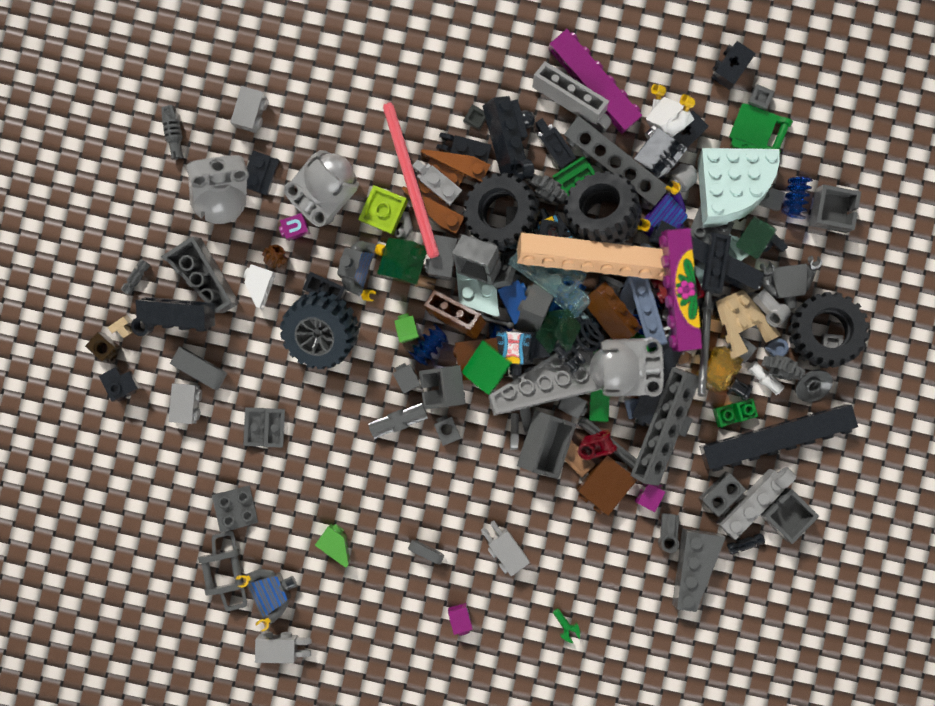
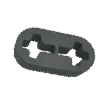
M413 539L408 547V550L436 564H441L445 556L440 551Z

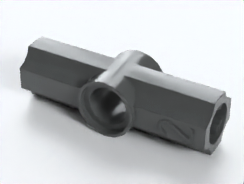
M423 403L405 410L401 409L390 413L384 418L368 423L375 439L385 434L395 433L410 427L409 425L427 419L428 416Z

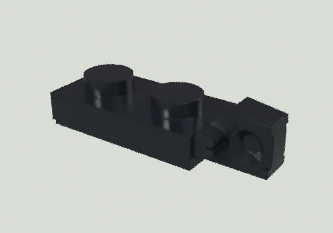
M543 118L538 120L535 125L539 130V133H537L539 140L558 168L561 170L576 160V156L557 128L553 127L552 124L548 126Z

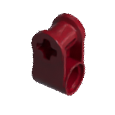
M603 430L584 437L579 445L578 455L584 460H590L615 452L617 445L613 443L610 437V430Z

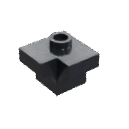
M115 367L99 375L111 402L121 401L137 393L136 390L140 389L132 371L123 374L119 367Z

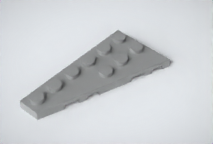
M578 350L586 362L580 364V368L574 373L570 372L568 365L565 366L563 364L565 359L560 360L557 357L558 354L555 353L530 371L498 389L488 397L494 416L602 390L593 381L590 374V362L594 356L593 352Z

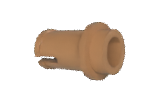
M420 273L417 285L433 291L435 286L427 282L436 284L437 279L421 275Z

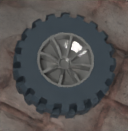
M323 291L319 294L317 292H310L308 295L305 294L296 300L282 317L283 321L280 324V329L283 330L280 333L281 340L285 341L283 345L285 349L290 351L289 355L292 358H297L298 363H305L307 367L312 369L315 366L317 369H325L326 366L327 368H332L336 364L343 362L356 344L357 335L359 334V327L356 326L358 323L357 317H353L354 311L351 307L348 308L345 305L347 302L343 299L341 301L338 300V296L334 294L329 296L327 292Z

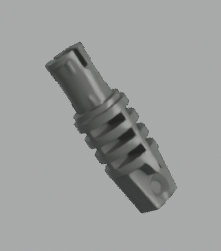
M173 105L161 107L165 141L169 143L171 159L184 158L181 148L183 137L176 108Z

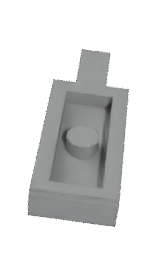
M418 160L412 165L413 169L419 173L417 178L420 179V182L449 206L462 192V189L433 165L431 166L428 163L424 166Z

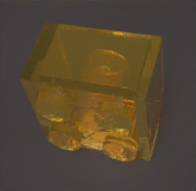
M725 346L715 347L708 359L706 388L710 391H724L731 383L729 379L732 375H736L742 368L741 363L743 359L739 356L732 359L730 356L731 350Z

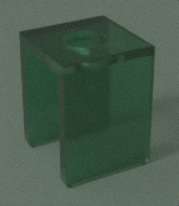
M754 216L738 240L736 247L758 259L777 229Z
M569 308L548 311L536 334V338L548 353L553 351L557 341L561 343L566 351H569L581 325Z

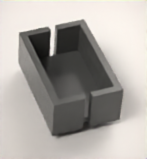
M535 410L517 466L533 473L559 479L576 424Z

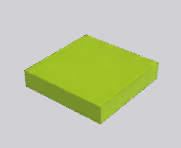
M373 185L358 220L394 235L409 200Z

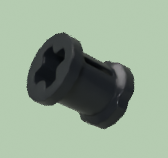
M735 376L730 381L727 391L737 394L742 400H746L753 386L750 384L746 385Z

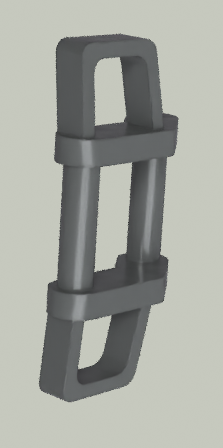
M233 531L212 535V554L198 557L204 575L205 595L220 594L226 611L247 606L245 587H238L244 581L242 578L236 580V577L242 574L238 558L240 553L239 549L236 548ZM230 536L233 550L216 553V538ZM230 558L235 583L214 587L209 562ZM241 589L243 602L229 606L224 593Z

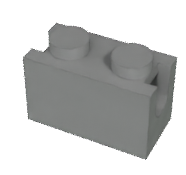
M241 86L230 122L234 127L257 133L258 128L260 129L262 126L263 118L261 116L263 110L265 111L268 106V99L264 96V92Z
M172 383L168 422L197 423V420L200 418L198 404L202 399L200 385Z

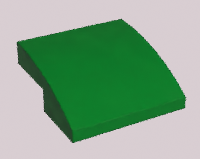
M482 340L462 373L477 387L491 395L513 362Z

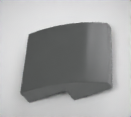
M245 407L243 446L283 448L285 409Z

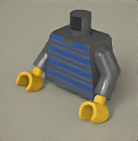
M357 241L351 248L344 249L340 258L337 275L342 279V284L346 287L347 291L358 296L361 295L364 301H374L370 299L369 294H376L374 290H363L374 251L377 255L383 256L382 250L386 245L377 244L375 246L374 243Z
M258 569L248 573L246 576L238 575L236 577V580L243 578V584L238 585V587H248L261 617H265V619H261L255 624L264 623V628L260 632L267 630L269 624L280 618L288 607V600L291 597L289 590L297 587V582L293 576L283 579L280 572L275 573L273 570Z

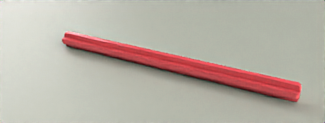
M388 102L383 105V110L428 257L432 259L439 256L438 248L394 105Z

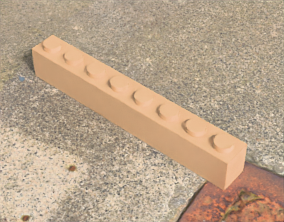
M521 233L517 244V264L614 274L624 277H640L642 279H658L663 281L665 276V270L661 264L663 249Z

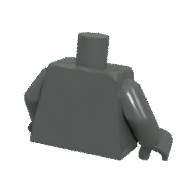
M809 256V266L807 264L775 267L768 261L769 265L766 268L761 263L759 267L764 273L762 286L774 299L784 298V304L790 309L797 308L796 297L806 295L814 280L817 268L822 265V260L818 256L817 261L813 262L814 258Z

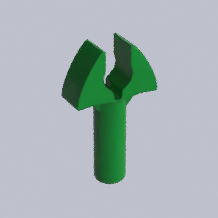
M555 609L553 614L564 629L560 637L567 642L574 643L569 636L570 630L575 632L580 639L578 623L574 625L569 624L560 609Z

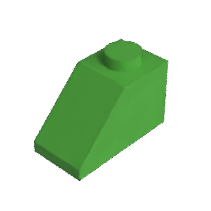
M409 313L398 316V320L394 322L399 342L406 343L419 339L420 335L414 316H409Z
M330 524L315 546L346 568L350 563L347 536L343 533L344 529L337 524Z

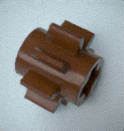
M269 245L262 253V256H264L263 261L270 268H280L281 264L284 265L287 260L285 250L279 245Z

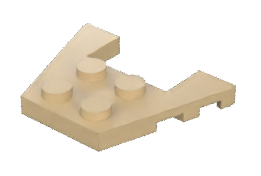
M738 291L716 301L721 323L726 326L728 333L725 338L727 343L731 344L732 351L730 356L732 359L748 352L739 335L740 332L756 325L766 343L781 336L775 327L767 323L764 313L745 291Z

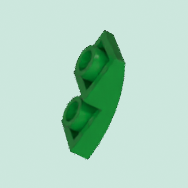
M753 398L713 409L718 427L758 417Z

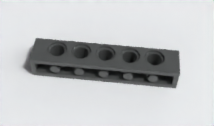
M578 116L564 134L567 137L566 142L573 147L577 144L582 148L580 153L588 159L591 156L596 159L597 162L595 164L603 171L607 168L612 174L619 173L624 178L626 170L634 169L636 177L630 181L634 185L636 192L642 196L640 200L646 205L650 206V204H653L655 206L666 193V184ZM585 133L591 136L590 143L586 145L580 141V137ZM599 145H603L606 148V153L603 156H597L595 153V149ZM613 157L620 158V167L612 168L610 160ZM643 181L651 183V189L647 192H643L640 189V184Z
M672 367L630 476L644 484L659 486L698 387V375Z

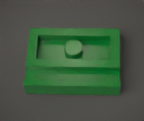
M583 156L554 174L552 179L562 185L561 189L565 190V193L568 194L570 188L575 187V183L579 179H585L584 176L588 174L590 176L594 175L595 171L586 160V157Z

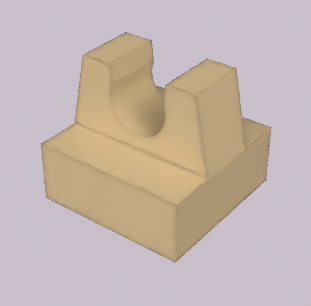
M126 315L107 328L112 334L118 331L125 338L132 333L128 326V323L132 320Z

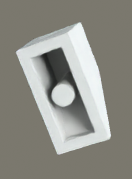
M251 264L245 270L244 283L255 306L264 309L276 273Z

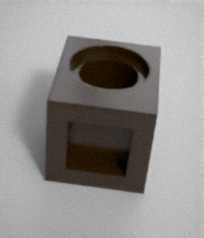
M97 332L85 345L102 362H111L119 355L118 351L121 349L107 334ZM103 344H106L108 347L106 353L102 352Z

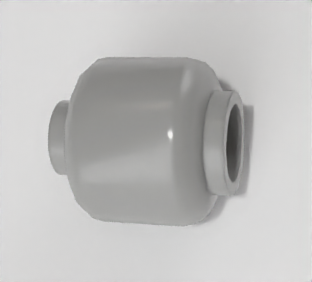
M679 164L669 174L668 183L670 187H673V180L680 184V192H686L697 182V170L690 164Z

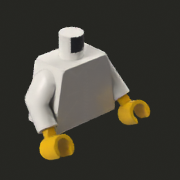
M660 84L652 85L651 92L656 97L653 99L651 113L646 118L650 129L645 133V136L649 139L658 127L673 137L694 120L689 108L695 105V100L686 94L681 96L680 103L666 97L661 99L666 93V88Z

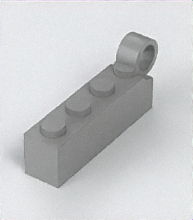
M544 61L534 74L532 88L589 122L598 132L605 133L611 125V119L605 114L609 100Z
M788 467L781 469L778 473L773 469H768L744 494L743 498L736 502L716 523L730 537L736 540L785 488L794 482L796 475Z

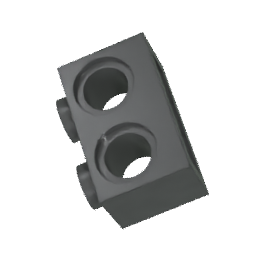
M725 471L698 498L714 515L719 517L720 515H725L730 510L729 506L743 498V493L746 489L731 473ZM729 484L734 485L732 493H727L726 489ZM719 497L720 504L714 507L713 500Z

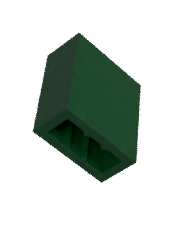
M388 238L377 274L391 280L417 285L427 254L425 246L414 241Z

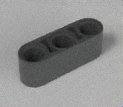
M179 346L170 362L174 367L215 390H219L228 374Z

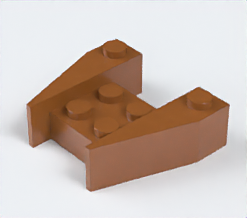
M421 150V156L429 160L428 163L431 166L433 165L459 188L464 178L480 184L482 178L487 176L490 171V164L474 156ZM419 180L418 186L428 218L439 229L457 237L465 221L463 215L451 210V205L449 206ZM403 186V193L410 199L408 189Z

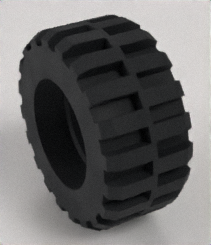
M601 171L594 172V175L590 176L588 174L584 176L585 179H579L575 183V187H571L568 191L569 196H566L565 206L563 207L565 218L574 237L580 240L606 243L624 242L626 240L625 237H630L634 233L633 228L638 227L642 213L634 185L631 184L628 178H623L619 173L612 174L611 171H605V173H601ZM614 201L619 204L616 211L608 217L592 219L586 216L590 208L599 202Z
M504 172L502 176L499 173H493L491 178L488 176L483 177L480 184L476 182L473 185L475 189L472 192L469 190L466 195L469 199L464 201L463 205L467 209L463 212V218L467 220L465 225L471 231L472 236L484 242H492L498 246L500 251H506L508 247L511 250L517 248L516 244H518L521 233L534 234L532 232L533 228H537L539 225L537 218H540L541 211L538 209L540 204L533 190L519 177L511 176L509 173ZM503 196L515 198L518 210L514 220L502 228L490 227L487 223V211L492 202Z
M824 292L822 295L817 294L807 299L794 311L795 314L791 316L789 321L791 325L788 327V333H791L789 338L790 344L794 343L795 348H793L794 352H799L802 355L800 359L804 362L806 360L810 361L809 365L814 367L819 365L820 368L827 369L844 365L860 355V352L867 346L865 341L869 340L870 334L867 333V330L870 329V322H865V318L868 316L866 312L862 313L860 311L862 306L859 303H852L853 298L849 296L843 298V294L838 292L835 294ZM822 313L830 314L840 320L845 330V338L841 345L829 348L823 346L815 339L812 332V322L817 315Z

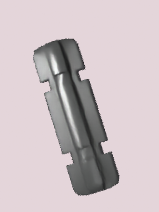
M139 260L136 265L137 268L133 269L126 280L127 283H124L121 287L124 293L132 294L134 291L133 287L138 285L144 276L143 272L147 271L150 267L149 263L144 260Z

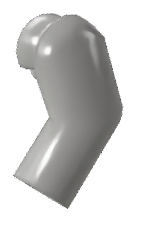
M403 212L401 217L402 225L398 230H395V237L403 240L407 238L413 229L409 212Z

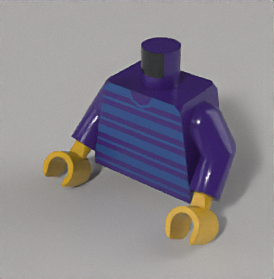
M673 180L672 188L669 186L665 187L670 194H664L644 219L640 218L642 226H638L636 229L642 230L649 238L655 225L662 220L678 229H687L683 225L688 215L686 214V207L680 193L681 186Z

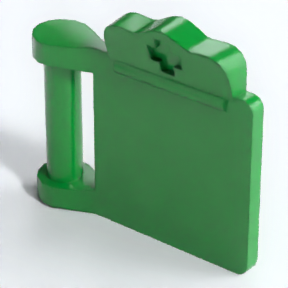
M743 103L729 135V138L732 139L730 147L732 149H780L788 127L792 126L793 120ZM777 122L781 125L773 146H767Z

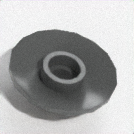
M812 370L804 374L802 380H798L795 386V393L802 401H817L829 393L832 388L833 379L825 370Z

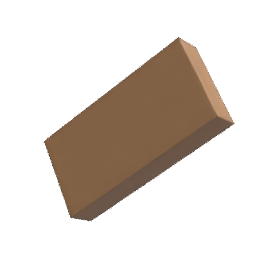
M571 440L565 461L583 478L596 464L591 459H582L578 455L579 447Z

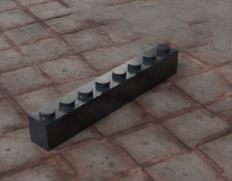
M844 404L699 446L705 468L712 469V472L724 469L723 466L728 464L730 466H737L742 464V460L749 459V461L760 459V455L767 454V456L778 454L780 449L792 450L796 449L797 445L801 443L809 445L815 443V439L822 438V440L833 438L836 433H841V435L853 432L852 429L858 427L852 405Z

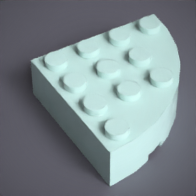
M702 148L697 162L703 228L718 227L736 219L739 220L760 204L777 175L780 149Z

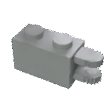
M492 521L491 526L497 532V536L492 538L487 529H481L490 546L488 551L493 558L498 557L501 562L499 566L505 574L508 572L510 576H513L527 566L530 561L508 529L502 531L496 522Z
M262 632L255 639V663H294L297 657L311 656V651L307 649L298 650L297 645L311 644V639L292 635V632H282L281 635H273V632Z

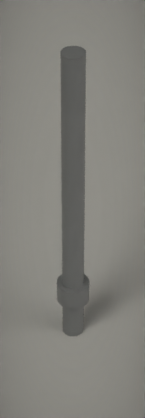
M705 291L704 301L702 302V349L700 353L697 394L701 397L706 396L711 312L714 310V302H712L713 293Z

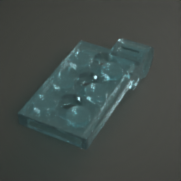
M517 252L510 258L509 265L556 297L554 302L562 307L569 316L579 317L590 304L589 296L578 288L587 276L583 271L517 264ZM547 270H554L556 274H549ZM563 281H569L572 286L565 285Z

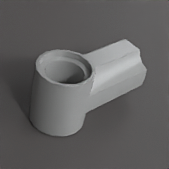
M765 288L752 299L766 314V321L772 327L780 326L791 316L790 308L786 304H779Z

